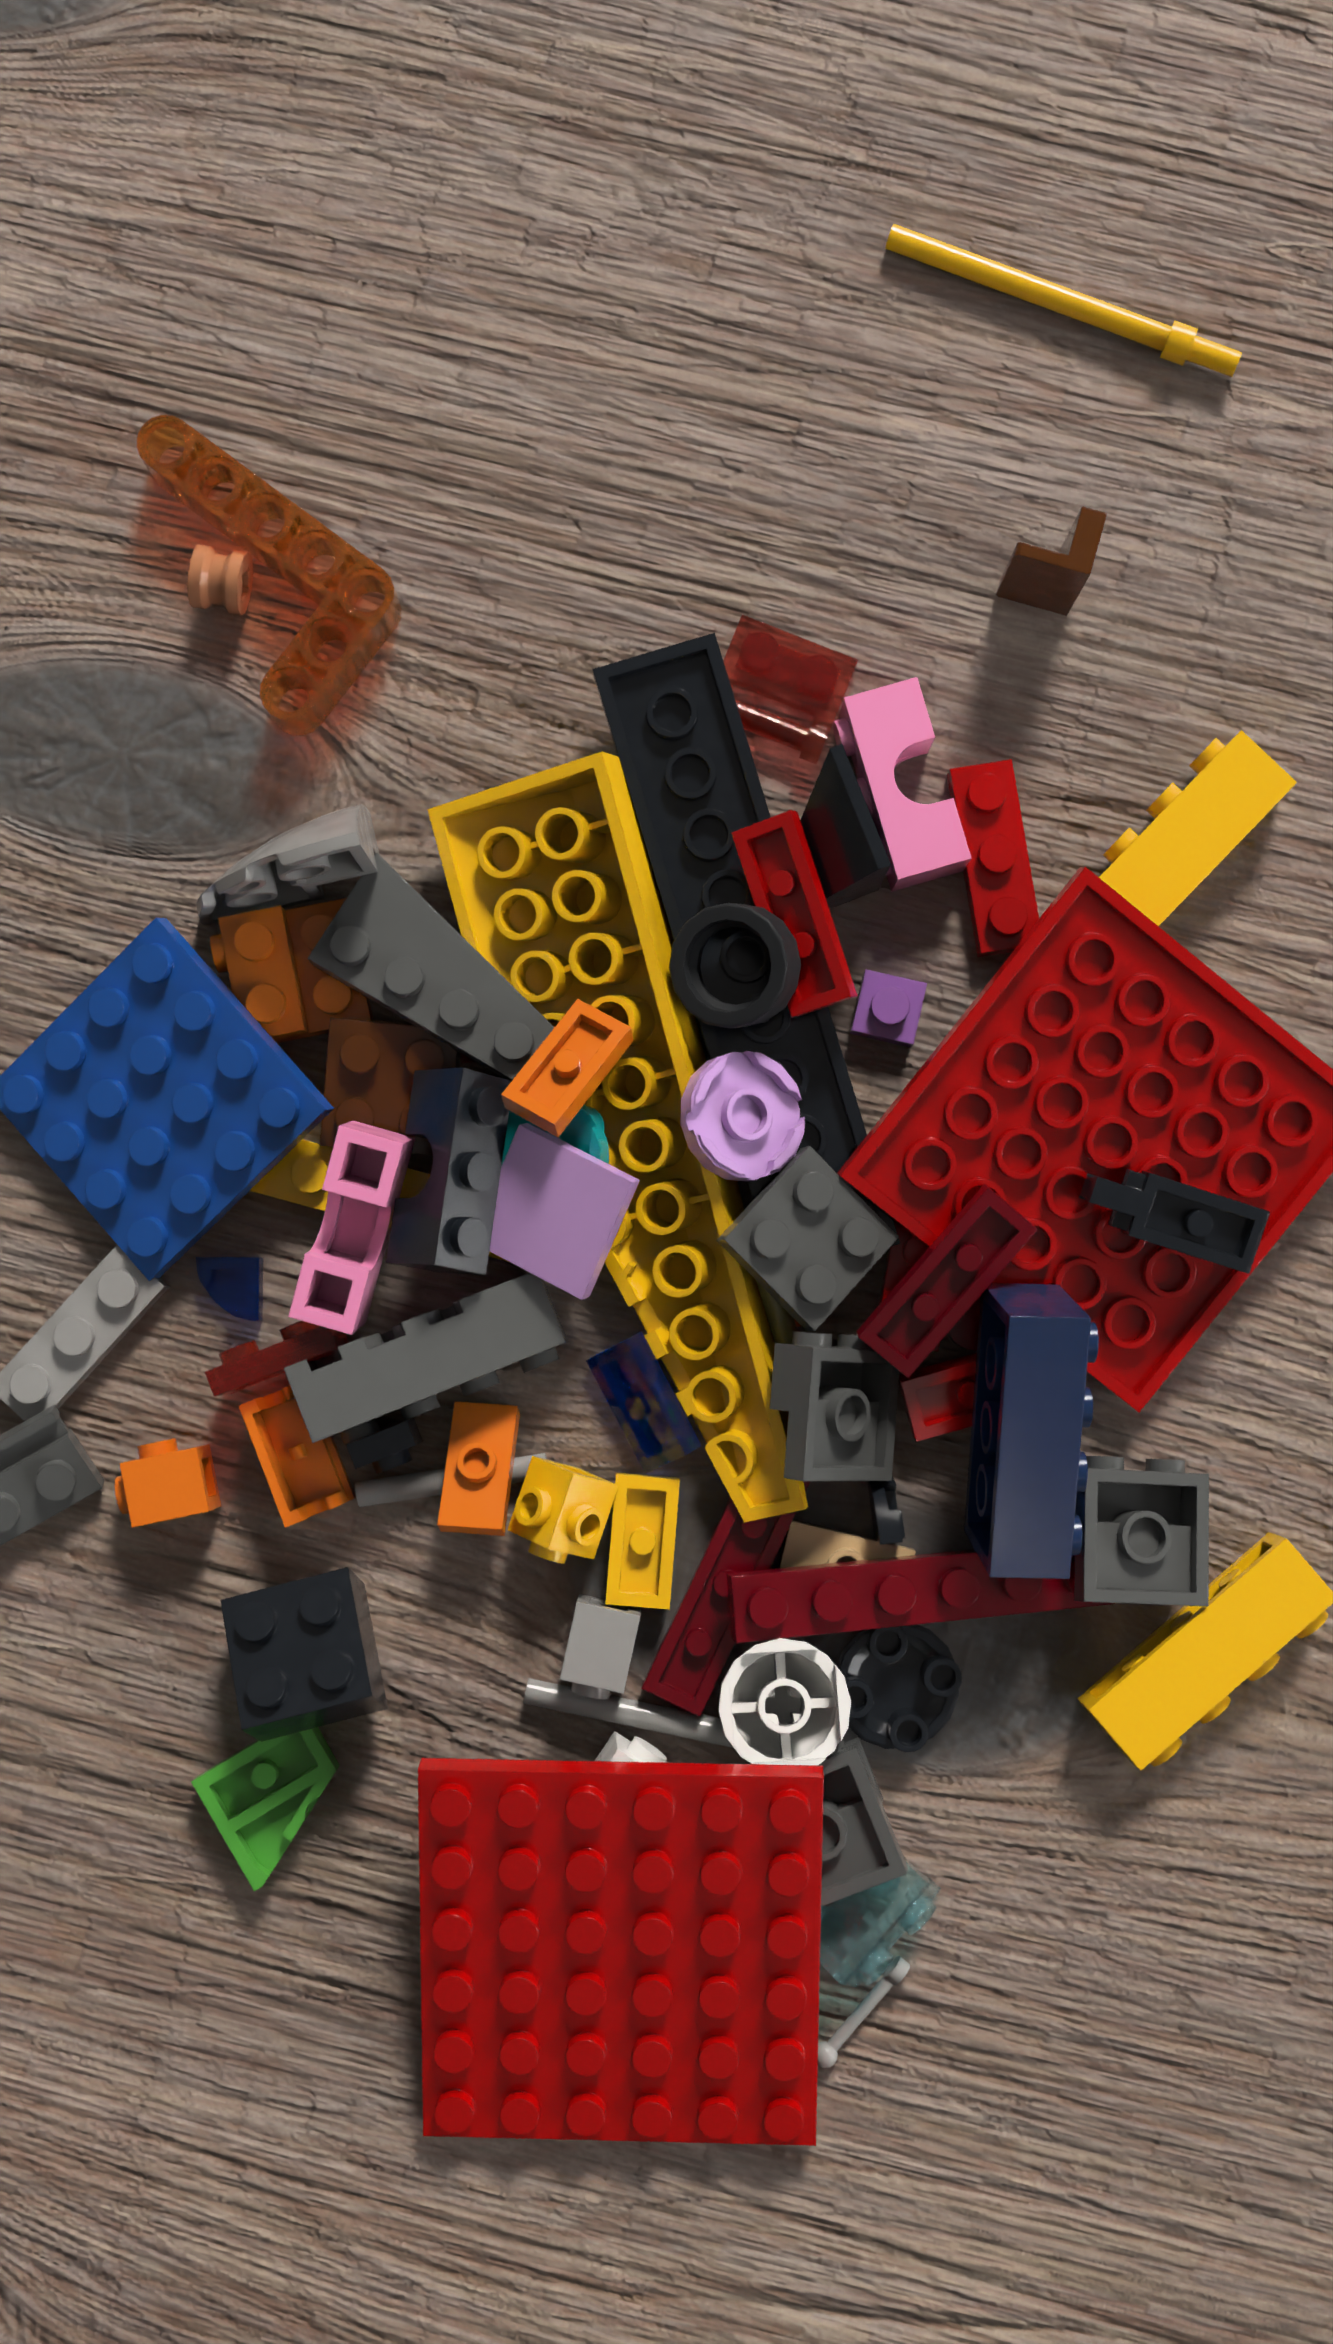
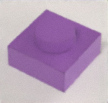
M865 969L850 1034L911 1048L915 1040L927 983Z

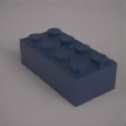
M991 1283L981 1294L964 1531L989 1577L1070 1579L1071 1556L1079 1555L1082 1548V1524L1080 1517L1075 1515L1077 1492L1085 1491L1088 1479L1087 1458L1085 1453L1080 1451L1082 1428H1089L1093 1418V1397L1091 1389L1086 1387L1087 1363H1094L1097 1359L1099 1335L1096 1323L1091 1322V1317L1060 1285Z

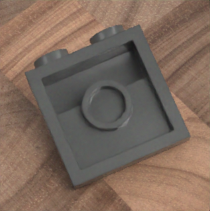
M793 1331L792 1344L775 1343L770 1409L789 1411L784 1478L798 1481H892L900 1371L863 1342L858 1335L837 1334V1346H832V1334Z
M1086 1456L1088 1464L1087 1486L1084 1492H1077L1075 1515H1078L1081 1520L1083 1538L1081 1552L1079 1555H1075L1074 1601L1208 1606L1209 1474L1185 1473V1460L1146 1459L1145 1471L1124 1470V1457Z
M859 1737L845 1743L842 1739L835 1751L819 1764V1766H823L824 1773L821 1907L906 1875L908 1871V1866L882 1805L883 1796Z

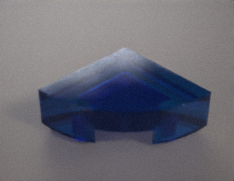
M196 1257V1267L200 1282L221 1308L241 1319L263 1321L264 1258Z

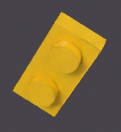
M616 1473L615 1484L619 1486L613 1502L605 1604L670 1610L680 1478Z

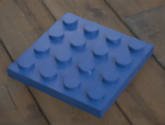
M156 917L0 1075V1110L148 1281L160 1278L334 1109L167 918Z

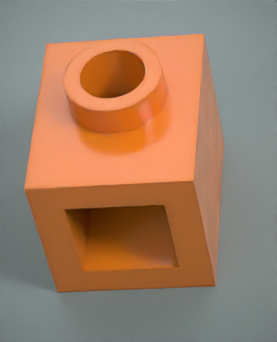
M176 1438L137 1446L139 1459L119 1463L122 1476L115 1478V1495L120 1512L123 1515L129 1514L132 1528L205 1513L222 1506L210 1444L178 1450Z

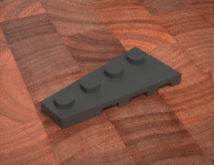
M376 852L374 856L378 872L362 875L312 950L308 960L319 970L502 1078L512 1081L554 1029V1026Z

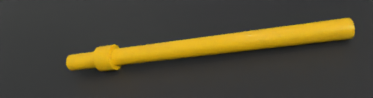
M893 224L886 242L885 249L1160 350L1162 352L1159 358L1181 366L1187 360L1232 377L1242 355L1240 351L1196 336L1198 329L1175 320L1172 326L896 224Z

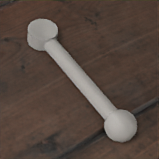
M897 1956L888 1965L884 1976L828 2041L818 2043L819 2067L830 2068L835 2064L838 2058L837 2050L890 1988L900 1983L910 1969V1964L901 1956Z

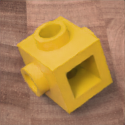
M532 1456L507 1530L531 1541L528 1552L540 1558L565 1564L568 1554L594 1559L619 1485L580 1468Z

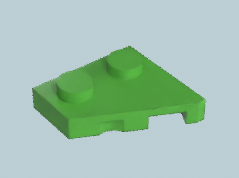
M318 1727L263 1742L256 1740L191 1781L253 1891H256L265 1884L340 1766Z

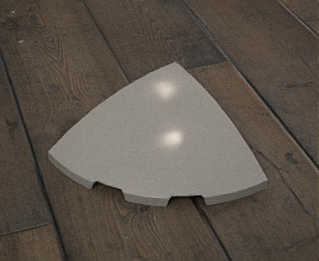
M360 804L320 816L276 836L239 860L199 896L197 911L202 925L219 922L218 918L280 905L287 907L323 899L325 895L322 884L378 872L374 855L376 852L379 854L369 810L365 805Z

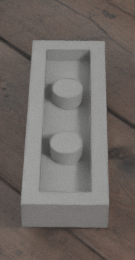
M116 1245L0 1372V1399L24 1421L54 1404L59 1409L170 1286L161 1278H154L148 1281L121 1248Z

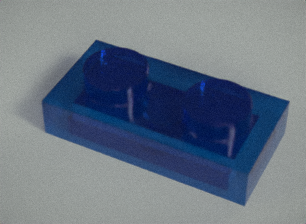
M642 1331L586 1360L645 1474L684 1457L702 1446Z

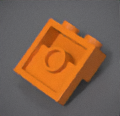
M346 898L285 910L280 905L218 918L221 934L210 936V946L215 967L218 973H229L232 993L276 1043L329 1033L330 1017L373 1021L369 998L314 967L308 960L312 950Z

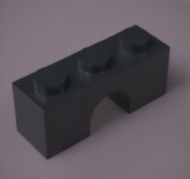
M466 1068L414 1071L405 1134L428 1139L433 1152V1165L428 1182L419 1194L412 1198L395 1199L386 1263L437 1273L486 1275L509 1110L504 1107L501 1094L510 1084V1080Z

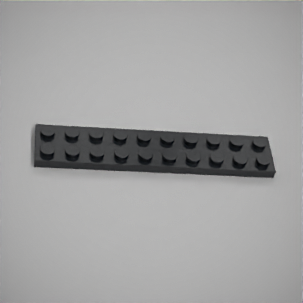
M715 633L592 669L673 940L675 941L685 922L704 908L724 903L755 906L731 832L763 821L771 816ZM731 927L720 930L709 938L703 948L700 964L703 983L711 995L724 1003L738 1005L750 1002L762 993L769 981L771 960L768 948L762 939L749 929ZM786 1005L782 1011L764 1023L730 1029L708 1025L697 1018L709 1060L731 1052L742 1053L751 1051L762 1053L784 1067L798 1086L802 1100L797 1101L800 1108V1118L805 1116L804 1135L797 1152L802 1147L811 1146L837 1173L864 1140L867 1133L829 1007L799 1017H791L788 1005ZM779 1172L747 1182L752 1201ZM845 1181L897 1234L893 1218ZM899 1238L890 1247L900 1244Z

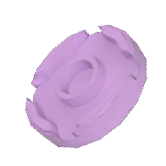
M731 1052L706 1061L690 1077L681 1098L680 1125L689 1150L705 1169L725 1180L749 1182L779 1172L796 1155L804 1135L805 1116L800 1118V1108L797 1101L802 1100L798 1086L781 1064L759 1052Z

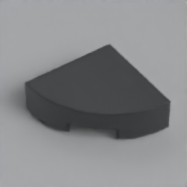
M893 1476L892 1481H867L874 1539L880 1545L903 1542V1538H905L902 1511L897 1509L896 1483Z

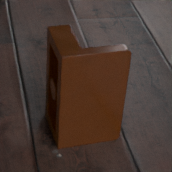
M1082 506L1059 553L1026 543H1017L999 582L996 595L1000 598L1067 616L1091 574L1107 513Z

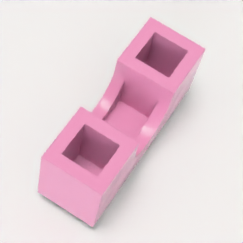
M911 678L844 697L839 713L840 719L833 721L836 744L843 745L847 757H852L858 778L857 782L891 863L886 874L891 892L963 872L972 858L954 798L932 804L916 803L901 793L894 778V769L897 765L907 759L927 754L935 739L918 678Z
M357 1121L339 1125L322 1190L328 1191L323 1221L314 1245L304 1255L288 1317L350 1335L354 1334L366 1323L391 1231L395 1199L400 1198L415 1142L414 1137Z

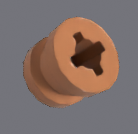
M197 544L193 550L188 570L187 588L191 607L207 609L212 604L224 606L228 613L245 614L250 601L253 583V560L250 552L234 550L229 555L217 553L211 545Z

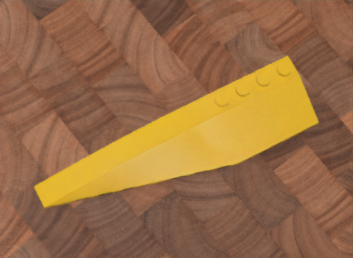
M601 751L427 809L461 936L554 1027L577 999L631 1027L634 1041L585 1103L586 1106L597 1110L604 1120V1133L609 1146V1164L640 1180L605 1260V1264L628 1307L633 1305L647 1332L644 1337L656 1359H662L679 1392L675 1394L687 1417L692 1415L707 1443L705 1450L744 1523L805 1510L808 1507L804 1482L784 1478L789 1411L770 1409L775 1343L757 1282L716 1241L744 1211L738 1181L725 1180L705 1169L689 1150L680 1125L682 1095L690 1077L707 1060L695 1016L686 1010L673 989L669 964L674 940L619 757Z

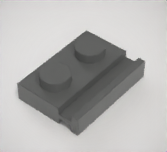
M55 1404L0 1435V1546L103 1487L104 1478L71 1428L68 1429L60 1418V1411Z

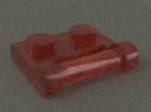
M742 614L723 660L732 691L737 685L815 716L811 727L808 728L735 699L744 730L801 752L800 759L817 765L833 727V721L837 717L856 670L858 660Z

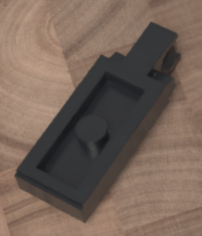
M1126 1169L1122 1184L1087 1173L1079 1198L1112 1209L1108 1225L1122 1229L1121 1232L1126 1235L1248 1274L1250 1273L1270 1215L1269 1211L1143 1170L1139 1173Z

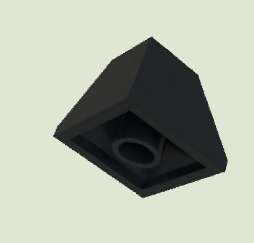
M840 744L829 749L800 820L829 909L878 891L891 866L844 747Z

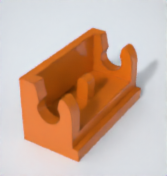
M290 1385L267 1396L238 1405L285 1528L356 1498L333 1436L312 1443Z

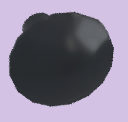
M920 1625L862 1630L842 1649L836 1664L845 1677L851 1699L848 1727L863 1741L884 1749L914 1752L921 1749L927 1740L933 1738L951 1719L959 1697L962 1673L959 1666L955 1663L949 1647L928 1628Z

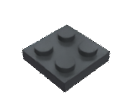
M811 1146L802 1147L716 1241L806 1331H816L899 1236Z

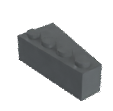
M527 1273L452 1303L453 1306L446 1309H436L393 1326L391 1331L381 1335L376 1333L341 1345L331 1351V1355L316 1361L307 1362V1359L285 1367L284 1371L312 1443L340 1433L342 1441L346 1445L381 1431L376 1420L379 1417L400 1409L402 1417L406 1421L440 1407L436 1394L460 1385L463 1396L466 1397L500 1383L496 1370L520 1362L525 1373L560 1359L555 1347L568 1342L544 1280L531 1273Z

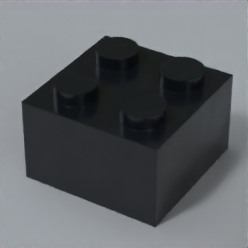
M349 1567L220 1600L242 1731L263 1742L388 1709L365 1584Z

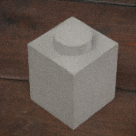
M579 1594L559 1680L572 1682V1692L589 1698L609 1699L610 1691L624 1694L641 1616V1607L605 1604V1599Z

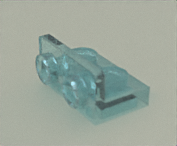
M905 1857L904 1859L908 1866L906 1875L821 1907L820 1964L839 1984L854 1987L860 1985L862 1981L866 1985L872 1984L891 1964L894 1956L889 1950L906 1931L909 1935H913L927 1923L935 1912L936 1905L932 1900L941 1888L931 1878L923 1876Z

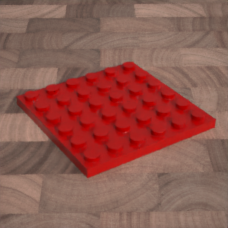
M1081 867L837 1174L929 1247L978 1190L986 1184L1038 1229L992 1283L1060 1285L1091 1317V1322H1095L1099 1335L1098 1355L1094 1363H1087V1372L1140 1413L1333 1173V1069L1087 867ZM1126 1169L1139 1173L1143 1170L1269 1211L1270 1215L1250 1273H1244L1126 1235L1121 1232L1122 1229L1108 1225L1112 1209L1079 1198L1087 1173L1122 1184Z
M421 1758L418 1767L423 2136L816 2146L824 1796L823 1766Z

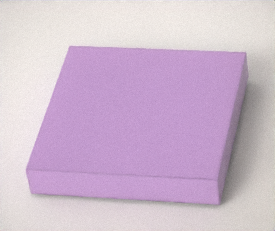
M529 1123L520 1124L501 1167L489 1251L581 1300L588 1298L592 1293L640 1180Z

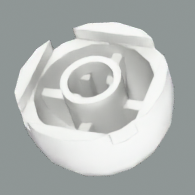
M779 1638L753 1645L734 1660L721 1683L718 1712L725 1737L740 1757L751 1764L819 1765L827 1756L835 1751L848 1730L851 1699L844 1675L828 1655L807 1642Z

